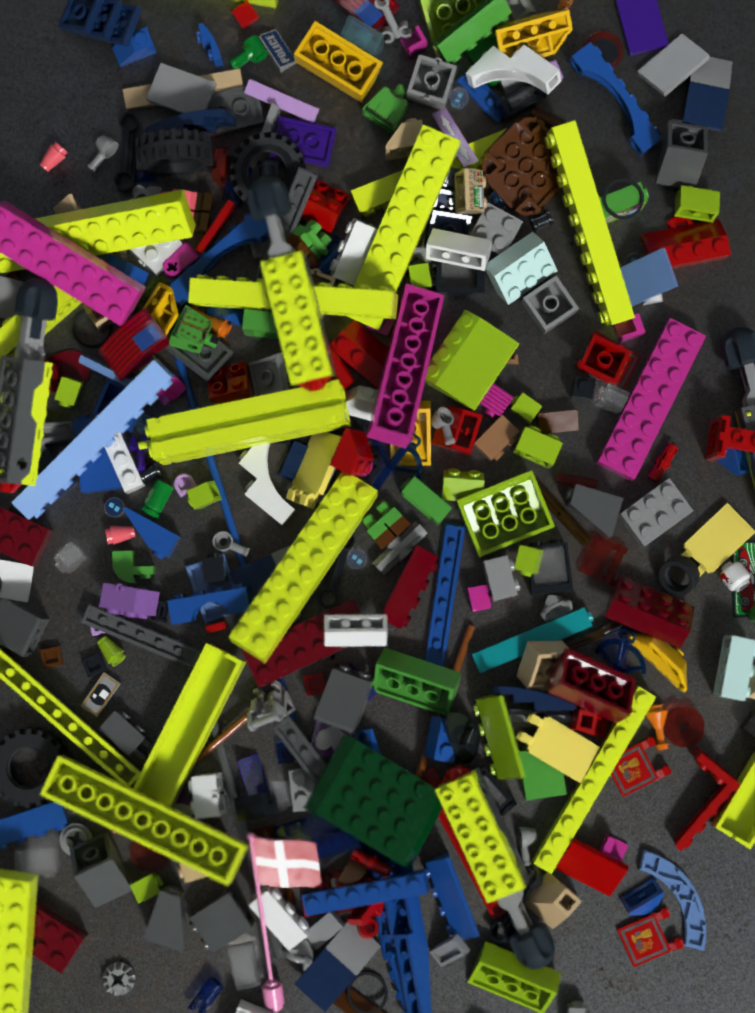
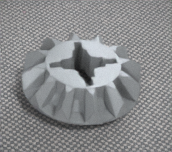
M82 823L70 824L61 832L60 845L68 855H70V848L74 847V840L68 837H75L78 832L79 838L82 841H87L93 837L89 828Z
M123 962L110 964L102 975V984L106 991L114 996H123L128 993L135 983L133 969ZM124 973L122 978L123 984L118 982L117 984L113 985L115 980L114 975L119 976L120 974L122 975Z

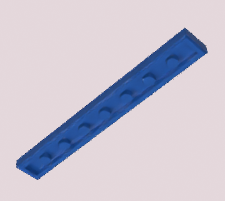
M445 524L424 661L442 667L445 664L466 528L465 526Z

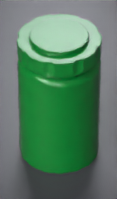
M156 479L144 501V506H141L140 509L154 518H159V513L162 512L174 488Z

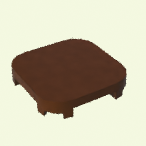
M523 117L513 122L483 153L479 162V170L483 171V176H485L489 187L513 212L525 216L536 215L542 211L540 208L560 189L556 176H559L557 168H553L550 159L553 155L551 149L547 148L544 139L547 137L546 133L549 130L542 120L533 117Z

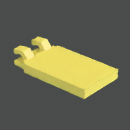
M328 432L311 436L308 449L296 477L291 483L293 485L288 490L286 499L314 509L319 499V494H324L333 473L334 467L330 466V463L342 438L341 436Z
M727 503L683 544V548L686 551L681 555L688 558L692 556L698 562L700 576L705 571L708 574H712L755 533V530Z
M529 713L526 721L538 727L533 737L519 731L516 739L528 745L527 752L576 782L581 783L600 747L549 716H544L541 719L535 714Z

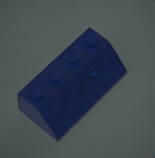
M316 815L274 827L275 840L301 839L315 842L318 860L355 850L363 845V842Z

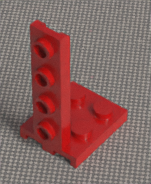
M723 415L711 420L705 460L715 461L724 458L727 448L755 453V431L731 427L730 416Z
M698 746L692 752L695 756L694 761L704 771L709 769L712 777L721 785L674 839L676 848L680 852L692 844V838L695 834H700L705 829L707 820L710 817L714 818L720 810L719 806L723 802L729 801L733 795L732 791H736L740 787V784L731 773Z

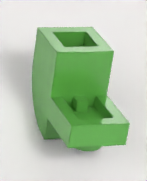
M112 551L113 569L121 580L128 583H136V575H139V579H151V575H156V566L136 567L135 551Z

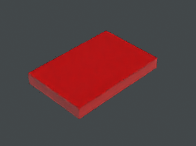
M573 838L555 869L610 897L628 872L629 866Z

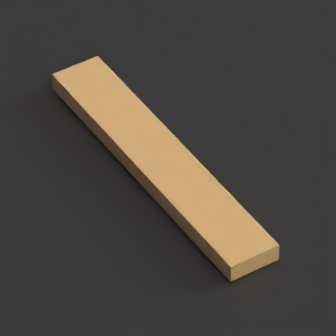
M240 69L199 76L216 82L217 86L214 93L243 87ZM152 84L123 89L127 111L156 106V104L146 100Z

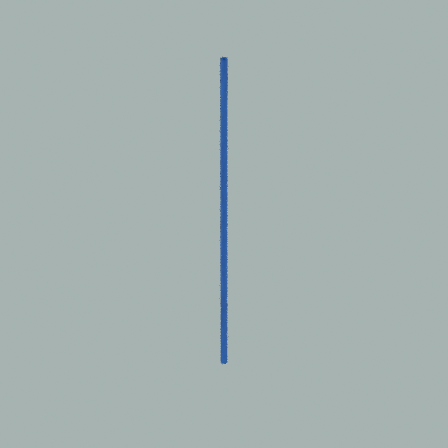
M174 356L181 381L187 387L185 394L190 410L199 409L185 364ZM207 456L206 460L212 479L215 481L222 497L220 504L229 533L233 538V542L242 545L214 456ZM236 552L240 568L247 565L246 557ZM284 677L277 679L276 681L285 687L284 690L288 692ZM295 711L289 714L293 721L297 720Z

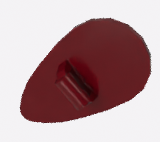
M74 350L64 351L44 360V362L52 363L49 393L57 392L62 376L83 381V386L86 384L91 374V368L79 363L78 360L83 355L82 353Z

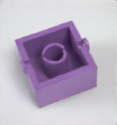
M103 583L99 607L107 608V613L147 619L148 615L156 616L160 592L150 591L145 587L140 589L127 587L120 583L117 585Z

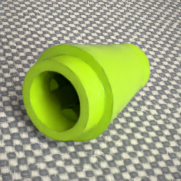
M104 636L97 642L108 664L114 667L125 659L124 650L107 636Z

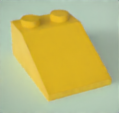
M420 401L412 440L406 449L390 444L391 466H431V401Z

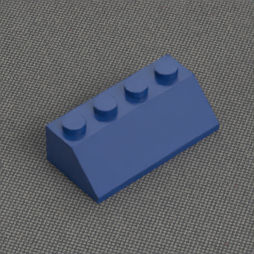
M448 851L426 859V866H423V868L426 869L427 878L431 877L434 883L430 887L434 897H439L441 904L438 905L441 916H446L448 924L445 926L449 936L458 933L462 940L480 936Z

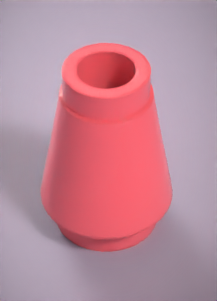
M55 141L53 145L50 144L40 162V166L49 172L66 158L65 155L68 151Z
M133 525L109 526L110 528L105 529L107 543L113 544V546L135 537Z

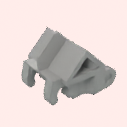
M276 680L270 683V686L275 689L270 693H265L259 687L253 689V693L258 697L252 699L251 708L247 712V727L252 732L270 722H279L296 710L288 692L284 690L285 687Z

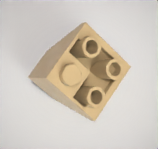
M546 872L543 875L541 885L531 889L524 905L554 929L567 919L582 901L553 874Z

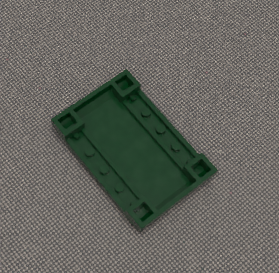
M343 735L303 808L317 817L323 818L410 871L443 806L437 796L435 787L356 739Z

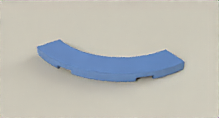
M643 849L639 870L647 872L664 882L680 904L685 926L684 946L704 951L706 943L704 909L694 886L673 863L654 852Z

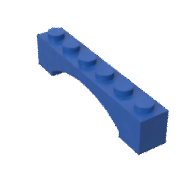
M590 42L572 55L569 63L580 77L585 75L592 78L615 97L623 109L629 124L631 138L628 142L640 157L661 141V132L655 125L651 124L646 111L639 108L635 96L631 93L629 94L625 89L624 81L619 77L617 78L613 73L612 65L608 61L605 62L601 56L600 49L596 45L593 46Z
M249 212L245 215L244 221L239 225H234L229 230L227 236L219 238L211 250L204 251L196 263L188 265L180 277L173 278L168 285L173 289L177 303L183 309L185 305H192L188 303L190 278H196L197 275H207L214 264L230 251L252 242L262 244L270 237L267 220L255 221Z
M421 869L371 882L340 887H323V890L318 888L306 890L302 895L305 915L310 916L425 895L430 888L426 869Z

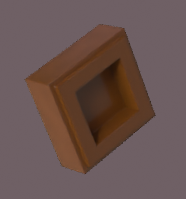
M61 645L40 649L43 669L64 665Z

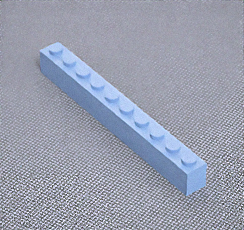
M154 359L38 475L35 486L28 485L11 503L28 520L33 517L39 518L46 511L43 507L47 503L53 504L60 497L57 493L61 489L67 490L74 483L71 479L76 474L81 476L88 469L85 465L90 460L95 462L102 455L99 451L104 446L109 448L116 441L114 436L118 432L123 434L130 427L128 422L132 418L138 419L145 412L142 408L147 403L152 405L159 398L156 394L161 389L166 391L173 384L171 379L174 375L158 359Z

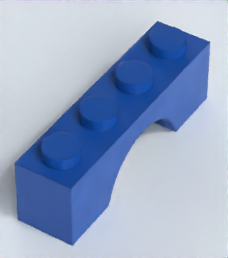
M244 583L231 585L232 589L224 590V587L213 588L212 593L205 594V590L192 592L193 596L186 597L185 593L173 595V600L167 601L171 625L195 621L201 607L208 602L221 604L230 615L244 613L253 602L251 587H244Z

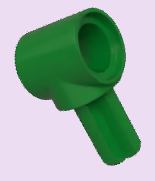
M254 35L243 43L244 50L230 59L229 62L234 69H239L250 60L254 63L262 61L269 52L259 37Z

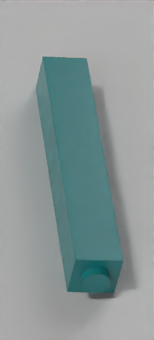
M582 607L472 653L471 656L478 672L482 673L523 656L527 641H558L592 627L591 622L594 620L590 610L586 611L585 607Z

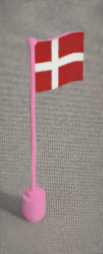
M249 833L247 839H249L269 976V979L262 985L264 1006L267 1007L268 1011L277 1012L283 1008L285 1002L282 982L273 978L260 884L274 887H312L323 890L317 845L315 842L307 840H272L255 837L253 833Z

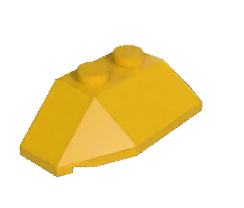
M567 9L540 13L503 24L495 29L498 50L509 58L523 45H526L542 58L555 54L568 34L573 30L570 11Z
M159 282L143 309L146 308L167 336L179 314L173 289Z
M624 633L622 635L680 692L685 693L687 691L686 660L683 658L684 653L676 646L672 648L668 643L645 633Z

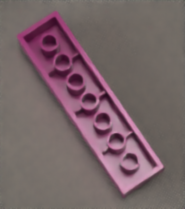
M6 201L0 202V253L121 326L128 321L146 288L144 285Z
M407 283L403 288L397 307V319L393 323L366 437L405 449L412 440L445 295Z
M672 318L667 320L595 464L629 481L635 480L706 335Z

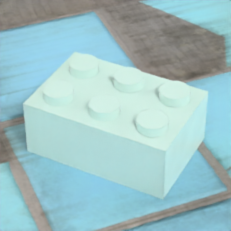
M531 232L489 261L485 271L497 295L509 305L556 273L557 268L545 242L534 232Z
M724 635L713 695L746 701V697H749L751 691L749 679L753 677L755 669L754 665H752L753 658L755 657V640Z

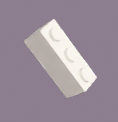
M353 218L352 222H348L345 233H347L345 240L340 241L337 248L339 252L337 259L332 260L329 268L333 277L355 285L378 231L377 227Z
M433 228L427 242L426 259L485 271L491 254L492 240Z
M118 432L114 436L116 441L109 448L105 447L124 492L129 494L145 487L146 484H144L137 470V463L124 434Z
M324 615L325 646H387V615Z
M268 885L261 889L265 925L290 951L308 937L309 924L305 918H300L290 902L285 901L277 887ZM256 893L251 897L248 906L260 918Z

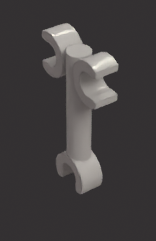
M374 0L375 7L382 9L389 25L381 29V35L389 34V36H385V43L393 42L394 38H409L412 35V30H403L408 28V21H402L397 25L389 7L390 0L383 2Z

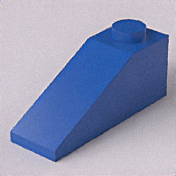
M125 507L124 512L147 546L154 550L152 554L162 560L164 556L170 558L181 537Z

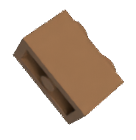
M501 415L473 446L490 462L493 459L497 461L505 453L503 449L507 444L511 447L519 439L516 435L520 431Z

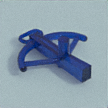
M413 433L412 436L418 440V443L414 444L412 437L406 449L400 447L390 462L381 441L373 440L371 442L373 446L378 445L386 463V467L372 484L374 488L379 490L393 471L414 473L417 479L421 478L422 461L418 452L413 448L420 445L421 439L419 436ZM407 451L415 458L417 470L396 467Z
M622 628L618 632L620 639L605 640L596 648L595 653L599 654L601 652L614 670L623 674L641 670L643 675L646 674L645 660L640 651L631 644L636 640L634 632ZM622 631L631 634L633 639L628 638L627 635L622 637ZM612 644L619 645L615 662L604 651V647ZM629 650L636 655L640 666L630 667L626 665Z

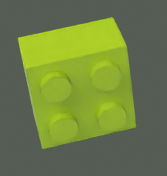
M531 425L529 428L525 427L519 436L513 453L550 469L554 465L563 443L555 435L548 434L546 436L540 433L541 430Z

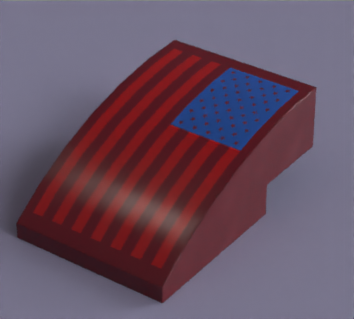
M332 0L356 26L359 25L370 37L387 22L382 9L375 7L374 0ZM390 0L389 7L394 16L399 11V4L395 0Z
M144 308L120 326L105 341L98 352L119 381H122L153 361V355L170 345L165 333L146 308Z

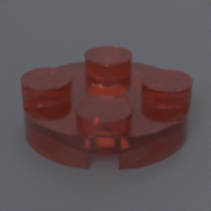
M221 145L219 149L215 148L214 160L217 161V169H213L212 181H215L217 186L226 187L227 183L223 181L228 179L230 156H226V151H230V147Z
M685 706L674 708L667 714L664 734L673 745L679 747L695 746L703 738L704 719L695 709ZM681 722H683L684 724L688 722L689 725L687 726V732H680L679 728L681 727Z

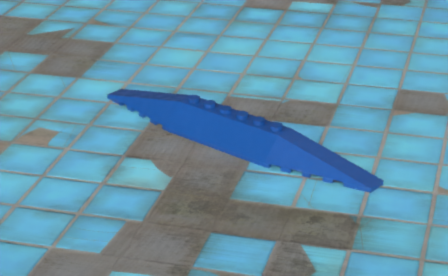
M373 729L355 731L357 741L381 755ZM362 842L364 852L377 856V859L393 867L389 877L410 872ZM367 870L368 878H374L375 880L384 879L380 874ZM419 896L384 902L381 915L375 917L379 925L378 934L384 960L388 961L391 970L388 971L390 980L395 982L397 988L395 995L397 1000L401 1001L404 1010L402 1013H432L429 952Z

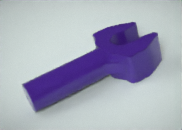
M145 435L143 436V441L149 440ZM133 436L129 442L130 451L136 452L137 470L143 471L145 470L144 452L148 448L140 450L138 444H136V438Z

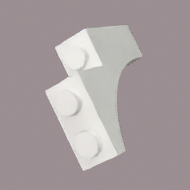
M526 45L516 50L511 58L492 46L466 72L468 84L474 89L492 81L517 80L531 84L548 95L561 82L560 70Z
M270 444L253 446L249 451L246 449L239 457L241 460L239 464L257 478L255 482L251 480L245 487L247 491L245 495L283 526L296 510L282 499L271 481L268 470Z

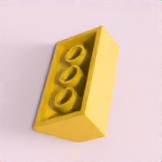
M314 21L294 53V60L297 64L361 103L372 88L383 65V62L316 21Z

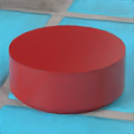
M370 917V921L365 926H357L359 935L365 939L373 938L379 930L378 922Z

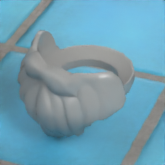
M548 595L540 616L546 622L564 616L572 611V601L564 599L562 596Z
M308 940L300 942L290 951L286 947L284 949V956L291 961L302 963L304 970L314 961V952Z

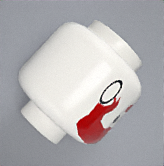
M730 561L722 566L720 580L730 591L740 592L750 584V573L742 563H732Z

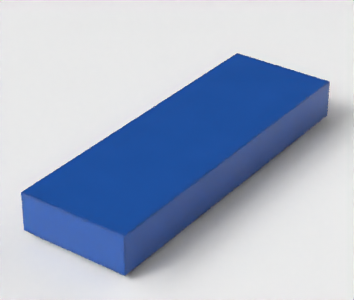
M466 72L457 79L458 85L496 125L502 121L501 119L505 114L502 107L494 108V104L499 96L487 83L474 89L468 84Z

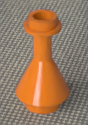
M197 305L190 307L213 322L211 328L213 335L222 338L228 335L232 327L228 320L208 316L198 310L199 306Z
M663 704L651 705L645 715L655 729L657 744L654 747H656L657 751L669 749L668 745H670L669 742H665L663 728L668 709L664 708Z

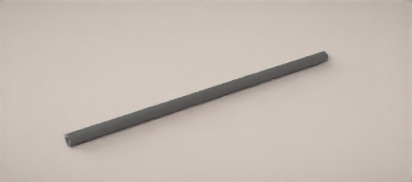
M218 720L211 732L212 739L221 734ZM223 742L215 750L241 841L249 844L245 855L256 890L249 839H247V835L250 832L246 820L237 821L234 799L240 797ZM260 884V890H261L263 887H265V885H261V884ZM266 926L275 959L283 957L284 951L281 942Z

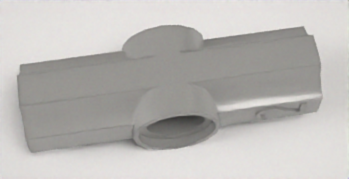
M415 521L401 536H397L372 564L385 575L399 561L401 562L428 533Z
M508 709L511 727H536L526 721L529 713L536 715L540 712L543 714V717L549 716L566 727H569L570 710Z

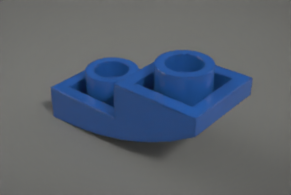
M199 23L200 31H196L198 43H202L203 48L208 49L210 61L214 60L215 67L222 66V58L214 37L203 23Z

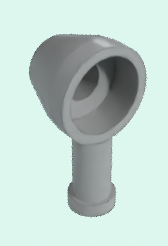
M102 135L96 140L95 144L99 153L87 165L92 171L95 172L96 168L105 158L111 157L117 151L118 143L114 139Z
M440 407L434 413L431 424L436 429L442 428L445 444L451 445L455 443L450 428L454 418L449 409Z
M221 531L213 537V546L218 551L225 552L231 549L244 555V557H247L251 548H246L233 542V538L228 532ZM222 538L227 539V544L225 546H222L220 544V540Z
M517 827L516 836L521 848L522 862L524 866L532 865L529 845L537 841L536 830L529 827Z

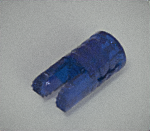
M210 976L191 1001L188 1009L194 1011L204 1001L198 1013H206L224 989L223 984Z

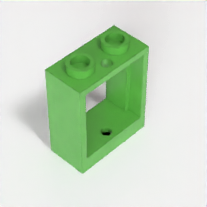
M244 309L242 330L245 336L279 339L273 312Z
M415 476L412 480L408 478L401 486V495L437 526L452 509L451 506Z

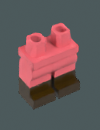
M184 190L196 225L194 233L205 235L210 225V215L214 200L213 193H198ZM162 191L161 194L168 193L171 191Z

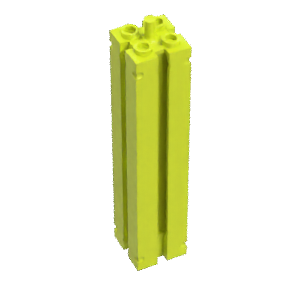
M333 380L327 383L324 389L309 392L300 387L161 416L157 419H147L148 426H145L147 438L151 437V439L138 442L140 450L148 448L151 458L153 457L155 461L162 465H168L172 462L178 463L338 430L339 428L351 427V421L347 409L345 389L339 380Z

